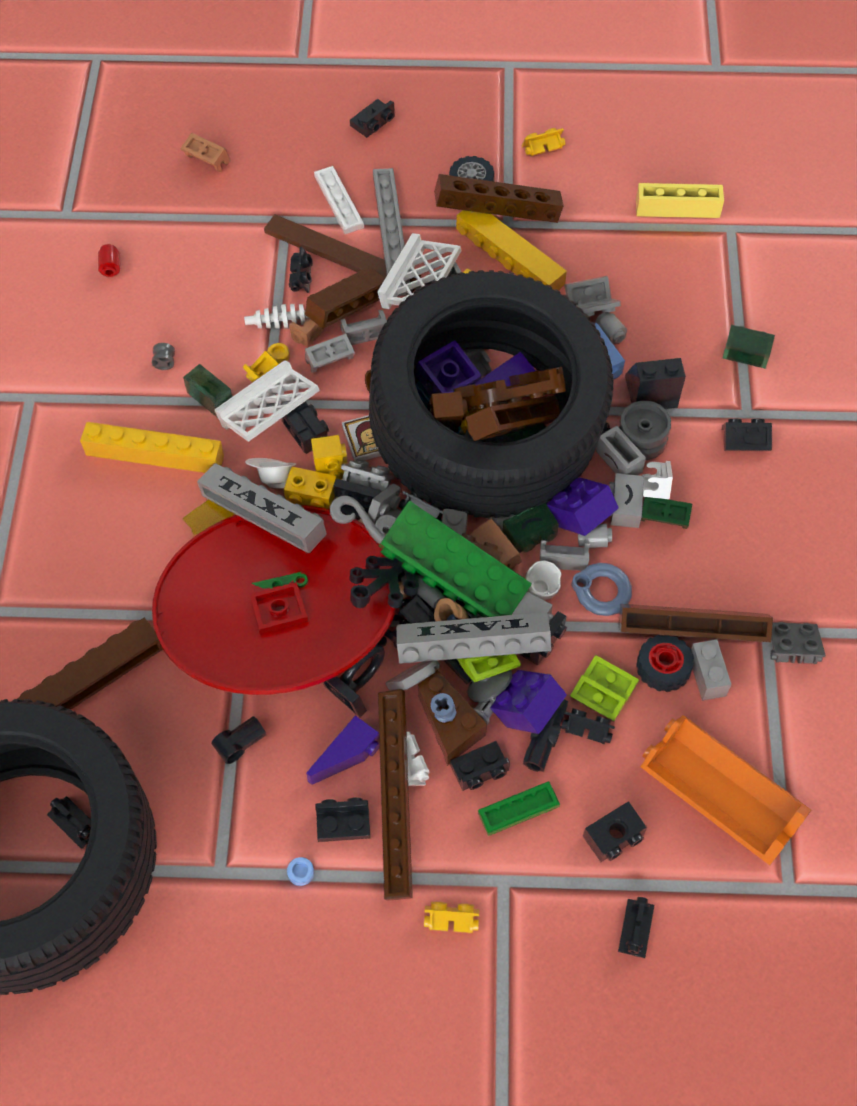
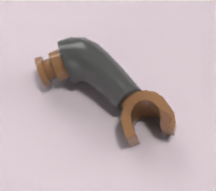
M415 571V578L419 583L416 595L435 609V621H447V618L453 613L458 619H469L467 611L461 605L444 596L437 586L432 588L422 581L423 576ZM405 574L401 575V581H399V588L403 597L407 598L410 595L405 594L403 591L404 582L406 581Z

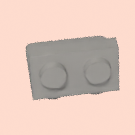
M608 276L564 284L566 296L569 297L570 301H574L576 306L581 308L584 314L588 316L594 315V311L602 310L603 313L615 311V307L621 306L619 300L611 298Z

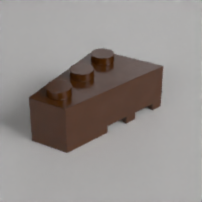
M438 670L418 684V697L448 766L450 760L459 757L486 736L487 723ZM445 693L453 699L457 714L452 721L442 723L435 718V714L431 709V701L435 695ZM446 705V707L440 706V707H439V710H440V711H441L442 709L447 710V709H448V706H447V705Z

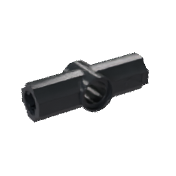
M564 699L540 734L531 733V742L523 761V765L528 767V769L544 772L552 747H555L562 726L560 725L567 710V700Z

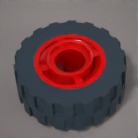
M655 635V637L647 639V642L641 646L636 667H638L637 673L641 676L643 683H646L650 688L656 689V691L671 692V690H678L689 680L694 665V656L691 654L690 647L683 640H679L678 637ZM660 661H666L670 665H664Z

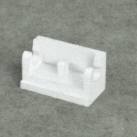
M671 462L647 463V467L656 468L657 473L654 475H642L644 476L643 497L670 499L673 479Z

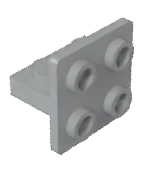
M350 460L349 463L342 464L341 469L345 470L342 480L378 489L381 492L390 486L391 480L395 479L394 474L390 473L389 468L384 466L369 467V462L363 460Z

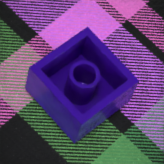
M456 341L418 361L414 372L415 377L430 396L432 394L453 392L454 388L472 385L482 377Z
M581 477L575 479L570 484V487L568 486L565 488V491L557 493L546 504L557 527L586 536L619 509L609 485Z
M517 670L512 675L511 682L507 688L496 697L490 709L507 728L540 734L567 694L550 674Z

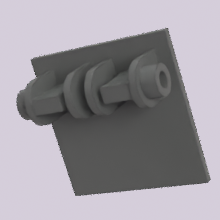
M773 622L771 640L774 650H771V660H775L776 663L788 662L790 656V662L794 663L797 656L799 664L802 661L803 663L813 664L822 662V658L826 655L817 624Z

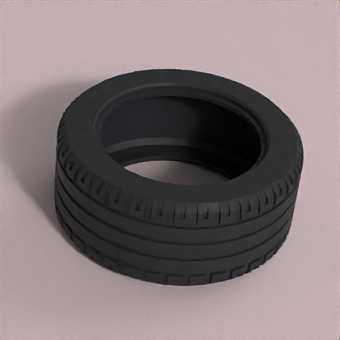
M478 270V272L469 271L466 274L461 272L458 275H449L448 278L442 277L438 281H432L430 285H424L420 290H416L413 295H409L405 301H402L399 304V308H395L388 317L387 323L383 325L378 335L372 356L369 420L376 447H378V451L385 464H388L389 470L397 479H401V483L411 492H416L418 497L425 499L428 503H434L436 507H441L443 510L454 509L467 513V516L469 514L477 518H489V516L500 518L509 517L511 514L515 516L520 515L521 513L529 512L530 509L536 510L541 506H545L548 501L553 499V496L565 491V488L570 487V484L583 474L589 465V461L592 459L609 414L614 389L613 369L607 346H605L604 339L600 337L599 330L596 329L593 322H590V317L584 314L581 308L576 306L574 301H570L566 295H561L557 289L553 290L550 285H544L539 280L536 282L531 277L526 278L520 274L517 276L511 272L509 274L503 271L494 272V270H489V272H484L483 270ZM456 341L463 351L470 349H492L514 356L521 352L537 371L562 367L566 391L554 393L561 413L548 427L539 433L513 442H482L457 434L445 427L437 419H434V416L425 407L416 388L418 379L415 377L414 372L418 361Z
M4 699L0 701V782L15 777L32 775L58 778L75 785L88 795L91 807V830L85 854L77 870L66 885L41 906L23 915L0 921V995H8L9 992L13 994L33 992V989L36 988L42 990L55 986L58 981L62 980L65 982L78 975L79 971L83 968L86 970L91 967V965L100 960L99 957L103 953L107 954L118 943L117 939L121 935L124 936L133 924L132 919L134 916H138L145 902L144 896L149 892L153 879L151 873L155 870L157 855L154 852L157 848V839L152 810L134 771L117 744L100 727H96L94 722L81 714L77 715L75 711L60 705L56 707L53 703L39 700L36 702H32L30 699H13V701Z

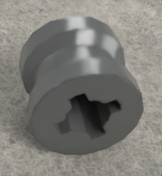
M168 343L154 345L152 365L159 370L173 368L175 348Z

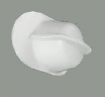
M251 458L245 461L247 465L257 467L261 482L271 488H284L291 467L296 465V463H286L268 458Z

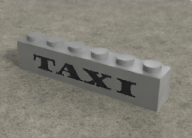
M215 463L197 481L203 497L307 553H310L327 534L324 520L321 516L304 510L299 504L287 501L280 494L276 495L268 491L263 485L258 486L245 476L237 475L228 467H222Z
M548 612L397 625L399 664L551 651Z

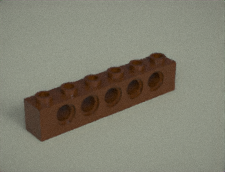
M444 174L438 175L434 190L436 207L558 223L564 207L561 192L558 190Z

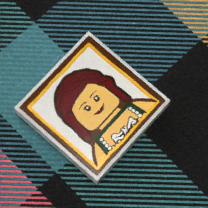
M369 415L342 422L354 461L356 459L365 461L381 456L372 435Z

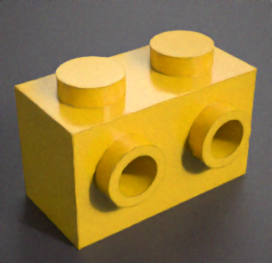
M339 435L311 439L316 472L335 475L337 479L342 480L344 470L341 469V466L347 463L345 443L340 444Z
M291 467L284 487L285 499L293 504L330 509L331 503L335 498L334 484L337 476Z

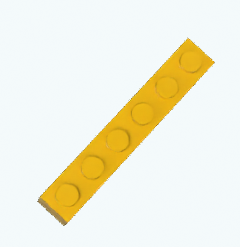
M465 210L457 214L456 229L458 232L469 238L477 247H481L491 258H495L503 264L507 270H511L517 276L520 274L526 278L531 277L536 282L539 280L544 285H550L553 290H559L564 286L567 270L495 216Z
M86 422L80 440L86 456L206 473L215 463L222 466L224 459L222 444L219 440Z

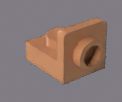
M311 319L306 320L303 327L294 322L289 325L291 338L296 343H301L306 347H309L324 331V328L322 329Z

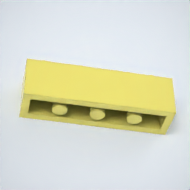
M639 183L636 196V216L720 218L724 204L723 185Z

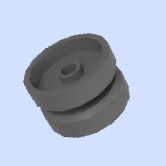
M638 401L624 409L619 428L646 457V460H650L663 453L671 430V418L667 410L661 405L652 401Z

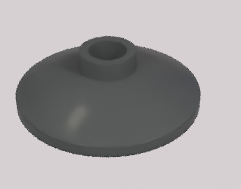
M512 670L477 682L472 680L467 690L469 698L479 703L495 698L511 682Z

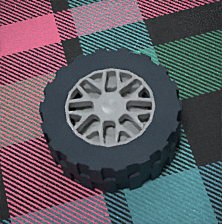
M465 156L464 158H459L450 167L449 175L494 181L493 166L482 157Z

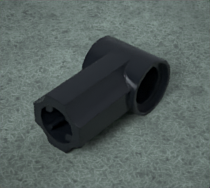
M253 716L232 731L225 730L219 733L212 740V745L226 764H231L244 754L245 749L265 737L266 732L258 719Z

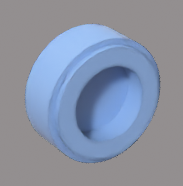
M298 857L289 863L287 875L293 884L304 886L313 879L314 868L310 860Z

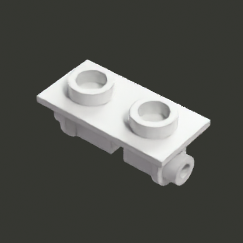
M408 731V785L425 786V781L429 779L428 774L430 771L422 755H418L415 758L414 755L420 749L415 735H411V732Z

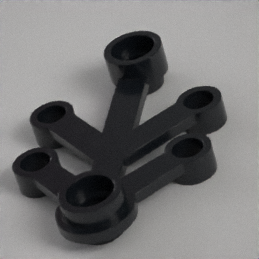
M369 556L366 558V569L352 568L349 580L352 583L360 584L364 581V578L377 579L368 586L356 585L352 587L350 601L353 606L364 608L370 602V597L388 584L390 592L388 595V605L393 608H399L403 604V594L400 593L398 575L404 571L406 581L404 582L403 591L405 594L413 596L418 593L419 589L415 573L411 574L401 566L403 563L396 558L391 560L387 557ZM380 566H393L390 569H380Z

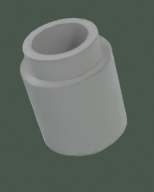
M602 313L596 319V323L612 344H618L625 339L627 328L613 313Z
M599 524L586 536L578 534L579 546H584V543H590L589 548L608 547V542H612V528H607V524Z

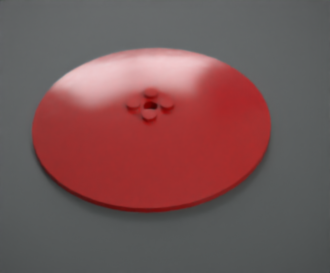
M301 505L304 510L312 514L316 513L322 517L327 533L310 553L297 548L238 515L228 517L206 528L188 541L173 556L161 574L155 588L152 618L162 649L169 659L191 678L213 688L238 694L271 695L288 693L320 684L348 670L377 645L389 628L396 608L388 605V595L390 593L388 584L370 597V602L364 608H357L350 601L352 587L356 585L368 586L377 579L364 578L362 583L355 584L349 580L350 570L355 567L366 569V558L369 556L386 557L381 553L382 548L371 537L365 525L355 519L352 522L340 524L332 519L330 509ZM380 566V569H390L393 566ZM298 572L305 574L308 578V583L304 587H298L297 583H303L305 581L304 578L297 579L295 583L292 580L287 585L276 586L272 589H263L252 584ZM276 607H284V609L280 611H274V608Z

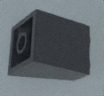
M681 358L638 362L625 374L631 404L638 401H652L661 405L664 409L678 408L686 378Z

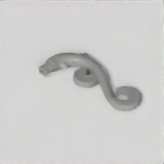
M350 496L337 497L330 506L332 519L340 524H346L355 519V513L345 515L341 512L343 505L353 506L371 537L379 544L385 537L383 529L387 528L390 530L397 519L392 515H383L374 524L360 503Z

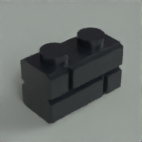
M305 401L281 419L300 448L307 454L313 451L311 439L327 437L329 428L324 420L319 421L316 417L318 415L312 404L308 405Z

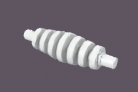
M282 304V312L278 313L277 306H273V313L269 314V308H265L263 315H261L260 310H257L254 316H245L244 320L245 325L255 324L258 328H262V323H266V328H271V322H274L275 329H280L279 321H283L284 329L289 328L288 320H292V322L297 324L296 319H301V325H303L305 318L309 317L305 315L303 304H299L298 311H295L294 304H290L291 311L289 312L286 311V304Z

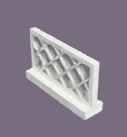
M412 233L378 290L382 308L390 309L392 305H399L409 295H413L410 291L413 288L423 287L425 283L433 280L438 281L442 277L447 278L462 251L461 246L421 240L420 234ZM424 249L434 250L427 254H422ZM446 252H452L451 255L444 258L441 255ZM436 256L439 258V260H436L432 263H428L427 261ZM424 262V266L414 269L415 265ZM442 265L444 266V268L440 271H433L434 268H437ZM427 271L431 273L423 278L419 277L420 274ZM415 277L417 279L411 283H405L410 278ZM404 292H407L408 294L407 296H404L402 298L397 297L399 294Z
M284 360L214 410L223 428L226 430L232 429L249 442L320 390L318 385L294 371L290 363ZM309 388L304 392H299V389ZM293 390L291 394H284V391ZM283 401H290L288 404L281 405ZM268 403H276L275 406L266 407ZM273 413L271 416L263 418L264 414ZM258 415L257 419L248 420L249 416ZM255 426L250 431H245L246 427Z

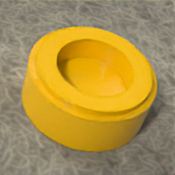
M283 343L272 344L267 350L279 363L284 360L288 362L290 358L289 348Z

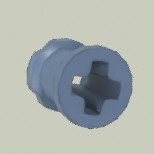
M445 693L437 694L432 698L431 709L435 714V718L442 723L452 721L457 714L453 699ZM446 705L448 706V709H447V710H445V709H442L441 711L439 710V707H440V706H442V707H446Z

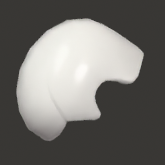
M546 560L537 561L526 573L525 579L532 583L528 592L543 600L553 598L561 587V571L554 563Z

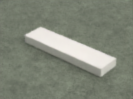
M331 166L315 171L314 177L344 234L363 229L364 223L334 167Z

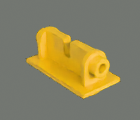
M551 128L542 134H529L521 146L522 148L525 147L526 155L530 156L545 153L543 145L547 146L548 152L562 149V146L566 144L565 139L560 137L564 129L556 130V128Z
M431 902V906H425V913H430V916L424 917V927H429V930L448 931L449 921H454V932L472 933L473 930L478 931L479 920L473 919V916H479V909H474L472 904H458V908L447 907V903Z

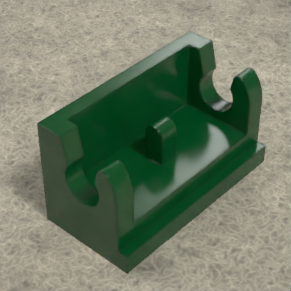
M645 497L641 521H656L682 526L683 529H687L689 527L692 504L669 499Z

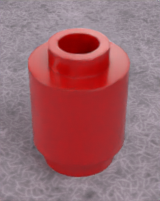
M111 244L101 246L98 251V270L106 277H113L120 272V253L116 246Z

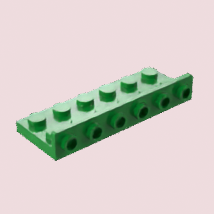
M408 501L379 544V547L382 548L381 553L391 560L394 558L398 559L403 563L401 566L411 574H414L416 571L423 576L422 581L432 588L438 586L444 590V596L454 602L456 600L460 601L465 605L463 608L474 616L477 613L482 617L512 615L532 584L411 501Z

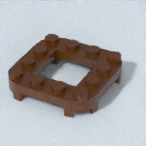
M562 367L509 376L510 386H506L505 380H498L453 389V392H461L462 399H466L467 410L500 405V401L513 403L523 401L522 397L530 396V399L542 397L545 394L566 391Z

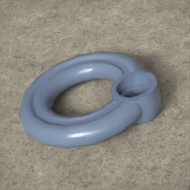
M596 563L589 565L581 572L576 573L571 582L579 602L588 611L596 615L610 616L618 614L620 612V604H629L632 598V585L628 576L620 568L612 564ZM601 576L612 579L618 588L616 598L608 602L595 599L590 592L593 579ZM577 583H583L584 587L578 586Z

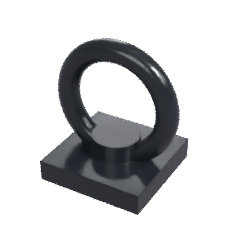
M377 644L363 659L344 671L339 678L336 676L322 682L325 688L359 718L367 710L356 692L374 676L381 666L385 655L384 648ZM374 656L367 669L356 680L352 681L358 669L369 658Z

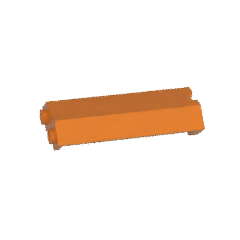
M684 715L677 720L672 718L664 729L667 734L662 741L655 746L651 744L642 755L645 760L640 767L768 865H771L812 810Z

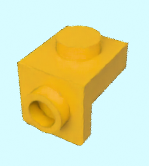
M264 351L251 367L244 364L243 368L247 372L245 376L253 383L280 363L270 353Z

